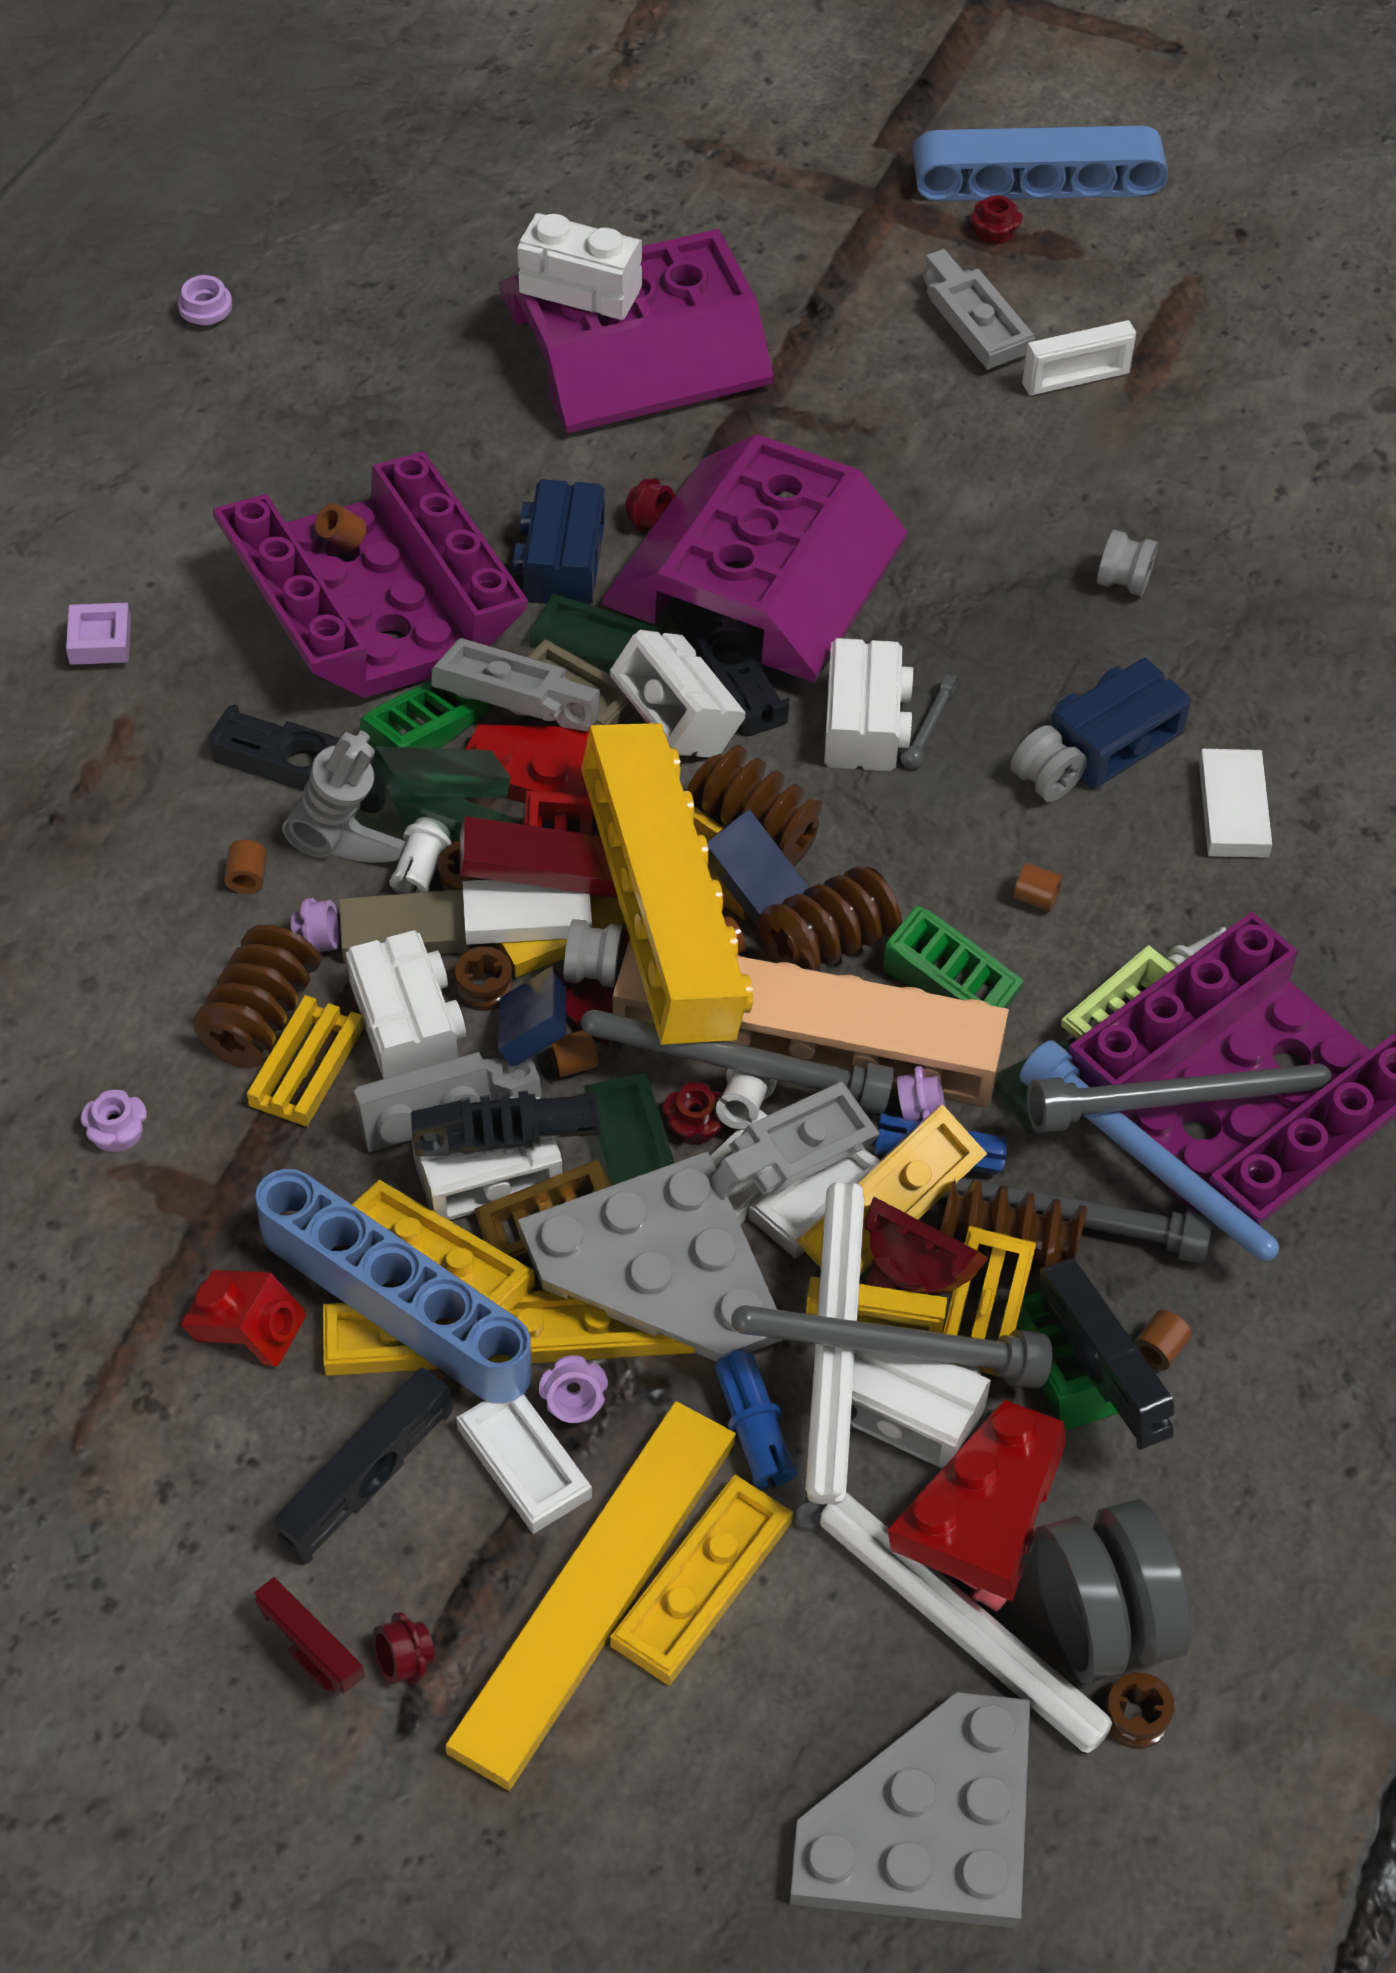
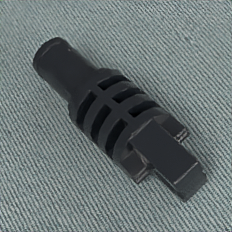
M528 1091L518 1092V1098H509V1093L499 1094V1100L490 1101L489 1095L480 1096V1102L472 1103L470 1097H464L461 1100L413 1110L411 1111L410 1119L413 1148L416 1156H459L473 1158L476 1157V1152L485 1151L486 1156L496 1155V1149H504L505 1154L515 1153L514 1147H524V1152L534 1151V1147H540V1141L573 1136L600 1135L596 1092L568 1097L536 1099L535 1093L528 1094Z

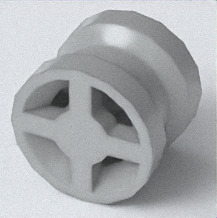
M1113 529L1103 553L1097 584L1106 587L1120 584L1126 586L1130 594L1142 597L1152 573L1159 542L1150 539L1136 542L1129 540L1126 532Z
M1051 725L1042 726L1028 735L1019 745L1011 760V770L1021 780H1032L1035 783V791L1046 802H1054L1067 794L1078 783L1087 766V757L1076 747L1067 748L1062 744V735Z
M572 919L565 949L564 981L578 984L584 978L595 979L599 981L602 987L615 988L622 964L624 925L610 924L605 929L592 928L586 920Z

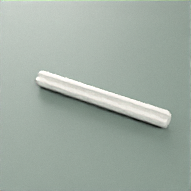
M835 1182L826 1190L818 1316L857 1321L864 1197L862 1187L854 1182L846 1184ZM819 1344L815 1346L806 1474L807 1497L809 1501L815 1504L837 1505L846 1498L855 1349Z
M846 1493V1498L842 1503L837 1505L827 1504L821 1513L820 1524L828 1533L1021 1699L1030 1700V1707L1082 1752L1090 1753L1103 1742L1112 1725L1110 1716L981 1606L975 1603L940 1571L892 1552L887 1531L889 1528L852 1496Z

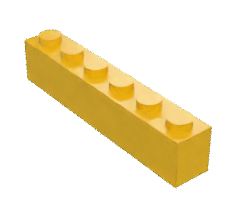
M662 723L590 725L581 771L660 1045L737 1040L744 1013H750L752 1010V982L748 974H741L738 965L737 935L733 926H726L722 914V888L718 880H711L707 867V841L704 835H697L693 823V797L690 791H683L680 782L679 753L676 748L669 747Z

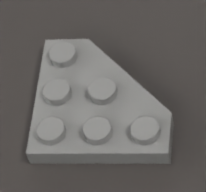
M708 1151L518 1219V1230L543 1290L567 1300L570 1296L605 1310L606 1316L656 1337L660 1333L696 1348L695 1353L714 1361L728 1356L735 1350H743L750 1353L782 1341V1339L741 1334L731 1324L732 1313L740 1306L748 1305L776 1310L777 1308L729 1198L727 1197L722 1200L708 1179L709 1175L716 1172Z
M956 1692L800 1817L796 1825L790 1905L1018 1929L1022 1917L1030 1700Z

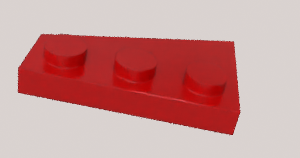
M478 724L455 768L456 783L522 803L525 801L527 791L588 795L581 769L589 731L554 726ZM592 819V823L597 824L596 820Z
M1004 1400L887 1530L890 1550L1009 1601H1013L1019 1584L1018 1569L1023 1554H1029L1035 1535L1034 1522L1041 1503L1047 1501L1066 1445L1064 1422Z

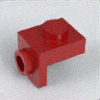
M212 1270L207 1280L198 1289L195 1300L180 1325L195 1341L245 1344L263 1365L276 1367L281 1363L306 1317V1312L271 1272Z

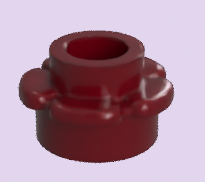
M992 195L979 201L974 206V212L971 214L975 234L981 240L991 244H1002L1010 241L1015 236L1016 229L1021 226L1023 220L1022 214L1018 212L1017 205L1009 198L1001 195Z
M656 478L643 479L638 486L630 490L626 499V514L632 520V523L637 525L638 532L645 534L648 529L653 528L675 497L672 488L667 485H661Z
M698 1082L684 1084L678 1093H670L664 1101L663 1113L669 1118L668 1125L674 1136L688 1144H703L712 1140L723 1127V1122L716 1113V1104L719 1098L722 1097V1094L717 1091L712 1092L706 1084ZM696 1106L701 1108L702 1111L691 1112L690 1108Z
M397 1612L392 1615L390 1623L374 1628V1653L379 1669L386 1681L390 1684H395L408 1679L410 1684H415L425 1677L426 1666L434 1661V1646L425 1624L421 1621L413 1623V1621L407 1620V1616L403 1612Z

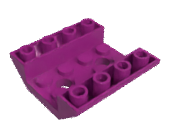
M719 229L642 246V260L640 263L642 266V285L624 320L601 315L597 312L581 311L582 309L519 293V275L499 282V291L515 325L529 323L548 363L549 398L566 434L773 384L774 375L757 299Z
M754 434L701 459L603 596V606L656 624L672 601V596L764 629L761 664L816 683L830 661L831 642H834L836 638L844 639L906 541L907 530L861 470ZM782 492H789L795 496L784 498L778 495ZM735 561L747 565V567L737 569L728 566Z
M424 451L372 465L371 498L343 506V508L361 517L366 524V534L363 541L352 550H345L318 535L315 529V521L318 514L285 522L268 494L213 508L215 521L310 671L363 698L432 678V668L460 638L491 646L527 609L528 599ZM345 555L355 560L344 562L334 556ZM398 631L404 634L405 637L394 639L392 636L382 632Z
M1250 912L1069 1046L1068 1053L1073 1056L1074 1066L1080 1070L1081 1080L1089 1087L1281 1068L1273 1057L1282 1053H1289L1299 1057L1305 1065H1325L1330 1070L1332 1078L1331 1082L1321 1090L1120 1111L1260 1225L1396 1117V1034L1390 1035L1371 1051L1290 982L1298 950L1255 913ZM1197 1121L1205 1123L1212 1127L1216 1137L1210 1140H1197L1185 1132L1183 1125ZM1159 1179L1188 1207L1195 1208L1183 1197H1181L1178 1193H1176L1172 1188H1170L1166 1183Z

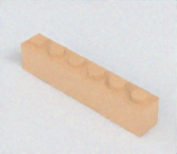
M629 939L612 996L613 1014L654 1024ZM737 955L741 974H748L752 982L753 1006L750 1013H744L737 1040L728 1042L849 1071L852 1065L864 1067L867 1061L893 1067L891 1086L893 1089H898V1076L915 1073L916 1066H922L926 1078L939 1076L944 1099L990 1108L1009 1009L991 1006L984 1001L976 999L960 1000L930 994L915 987L899 988L864 981L853 975L838 976L802 969L792 963H772Z

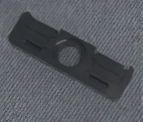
M672 596L671 616L680 633L694 648L696 657L703 659L746 712V718L737 729L739 733L749 737L785 725L788 722L790 699L788 697L781 700L765 675L766 665L761 664L762 652L744 622H734L731 617ZM724 650H734L741 653L745 658L737 664L730 665L719 662L714 656Z
M236 704L226 708L209 735L212 758L215 762L302 791L310 778L312 764L303 767L294 766L287 761L292 754L304 750L319 754L328 747L336 746L339 737L286 721L282 727L239 713V707ZM390 755L387 761L373 756L370 764L374 772V782L366 798L360 802V810L377 813L386 802L385 789L392 791L398 781L396 759L393 755Z
M1070 1257L1041 1268L1040 1300L1044 1312H1049L1073 1346L1074 1356L1106 1402L1110 1401L1136 1439V1447L1142 1450L1172 1438L1174 1426L1168 1417L1174 1415V1403L1170 1393L1077 1261Z
M425 1368L417 1370L278 1513L274 1523L275 1528L280 1532L277 1536L279 1543L305 1564L311 1562L314 1552L353 1512L357 1514L404 1465V1458L443 1418L445 1420L449 1418L453 1409L450 1387Z

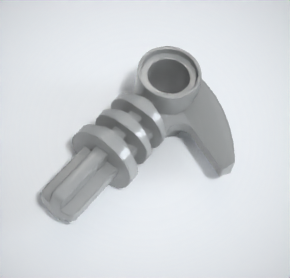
M360 730L356 736L344 732L336 746L328 747L316 756L311 766L310 778L303 790V795L282 825L285 838L300 852L315 858H325L333 855L347 860L367 863L400 860L406 846V841L364 827L354 818L360 810V802L366 798L374 782V772L370 762L375 750L368 744L371 737L366 732Z

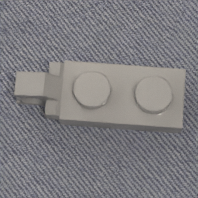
M945 249L926 255L927 264L923 279L927 284V294L931 302L984 367L988 370L1026 355L1028 343L1035 341L1034 334L980 269L963 271Z
M463 638L457 640L432 668L431 686L453 692L465 699H476L500 706L518 715L542 717L544 721L556 720L563 728L589 731L590 725H594L598 719L600 690L567 679L565 677V668Z
M479 1052L361 1085L353 1090L362 1137L368 1152L412 1140L410 1119L411 1111L450 1103L461 1100L464 1097H470L471 1103L480 1102V1096L489 1095L490 1101L499 1100V1094L509 1093V1097L518 1098V1092L528 1091V1094L535 1093V1097H542L539 1074L531 1057L519 1065L511 1067L506 1059L501 1061L498 1058L482 1059Z
M841 1081L749 1124L743 1133L729 1144L733 1154L723 1158L721 1161L722 1165L715 1173L709 1175L708 1179L722 1200L745 1191L754 1183L763 1195L773 1190L777 1192L871 1146L880 1134L846 1085Z

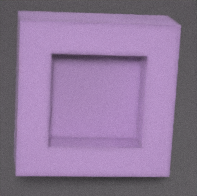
M128 603L69 605L66 651L70 665L129 662L131 615Z

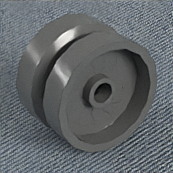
M1136 1499L1098 1510L1093 1529L1079 1516L1036 1527L1033 1539L1034 1566L1042 1603L1059 1651L1070 1671L1081 1683H1091L1124 1673L1130 1653L1143 1665H1153L1187 1655L1191 1644V1616L1185 1585L1166 1532L1153 1510L1141 1499Z

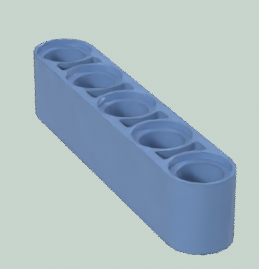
M1148 126L934 130L920 135L912 147L918 191L923 197L934 201L983 200L992 195H1001L1009 199L1139 197L1152 195L1160 191L1166 185L1169 178L1161 136L1157 130Z
M282 1169L274 1171L262 1179L257 1187L255 1199L263 1242L271 1252L480 1398L491 1403H507L518 1399L526 1392L531 1384L532 1375L531 1337L527 1327L518 1318L306 1173L296 1169ZM287 1211H298L291 1215H280ZM338 1246L350 1247L343 1251H331L332 1248ZM389 1282L404 1283L401 1286L394 1288H387L382 1286L385 1283ZM443 1318H453L458 1320L455 1323L449 1325H438L434 1323L435 1321ZM495 1355L512 1357L509 1361L502 1363L487 1360Z

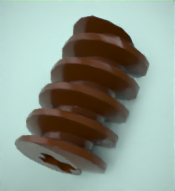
M736 745L727 753L714 755L706 760L696 771L688 786L687 791H690L692 794L694 806H702L704 813L714 820L721 819L723 827H726L738 816L750 809L792 866L795 867L804 858L816 838L822 801L814 796L799 807L803 797V788L796 783L780 794L785 776L776 770L762 780L766 770V763L757 757L744 766L747 750L741 745Z
M856 866L847 870L843 876L837 875L825 880L823 885L817 884L804 890L803 894L790 896L784 899L782 904L775 903L763 909L759 916V932L762 944L771 962L792 963L802 969L818 971L821 962L828 966L839 962L841 953L847 956L858 953L862 944L869 947L879 943L882 934L891 937L902 924L898 902L890 886L877 870L863 866Z
M256 925L247 930L240 942L241 946L236 948L231 956L229 966L223 969L217 979V985L212 987L206 997V1005L200 1007L193 1019L194 1030L200 1041L221 1060L238 1067L253 1068L262 1064L264 1058L260 1051L269 1050L276 1040L274 1031L282 1030L288 1020L286 1011H292L299 1001L297 992H302L310 983L309 973L316 972L322 962L320 953L309 941L297 933L274 925Z
M954 1178L940 1231L964 1244L969 1226L1037 1242L1029 1273L1030 1276L1038 1263L1046 1267L1070 1257L1076 1259L1087 1207L1079 1205L1067 1222L1063 1221L1059 1199L1053 1198L1042 1215L1036 1214L1034 1193L1026 1192L1016 1208H1012L1009 1203L1007 1186L1000 1185L990 1201H985L983 1199L980 1179L974 1178L964 1194L961 1195L957 1193L956 1179ZM980 1244L978 1251L983 1254L985 1250H990L991 1256L993 1247ZM1006 1251L1002 1270L1012 1256L1016 1257L1018 1261L1019 1254Z

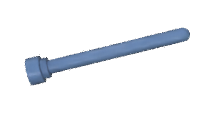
M1053 1040L1039 1046L1027 1059L1020 1073V1081L1027 1087L1032 1080L1061 1077L1065 1083L1073 1082L1077 1088L1089 1087L1079 1078L1080 1070L1074 1066L1073 1056ZM1120 1111L1083 1115L1260 1261H1270L1277 1256L1279 1245L1272 1235Z

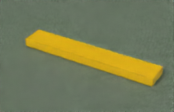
M548 1291L529 1292L509 1311L528 1329L531 1337V1363L556 1362L558 1359L569 1355H578L585 1358V1360L692 1354L696 1350L694 1347L659 1333L656 1337L606 1316L605 1310L570 1296L567 1300ZM346 1303L323 1304L324 1369L326 1376L415 1371L420 1368H425L426 1370L439 1369ZM443 1318L435 1321L434 1323L438 1325H449L455 1323L458 1320L453 1318ZM495 1355L487 1360L502 1363L509 1361L512 1357Z
M675 1401L446 1743L448 1756L510 1792L735 1446V1432Z

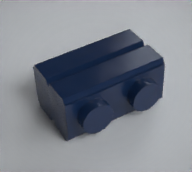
M541 479L536 485L534 502L523 501L520 532L521 536L528 537L526 544L516 543L513 576L514 578H523L524 595L528 599V603L554 605L556 601H560L562 605L589 607L590 604H593L605 525V488L601 484L575 482L571 486L567 481Z
M1145 657L1126 669H1122L1120 666L1110 669L1102 676L1095 688L1079 697L1073 693L1063 698L1052 712L1051 726L1062 735V744L1067 748L1076 747L1087 757V766L1080 779L1091 789H1094L1183 734L1191 702L1189 701L1188 694L1171 679L1165 680L1164 673Z

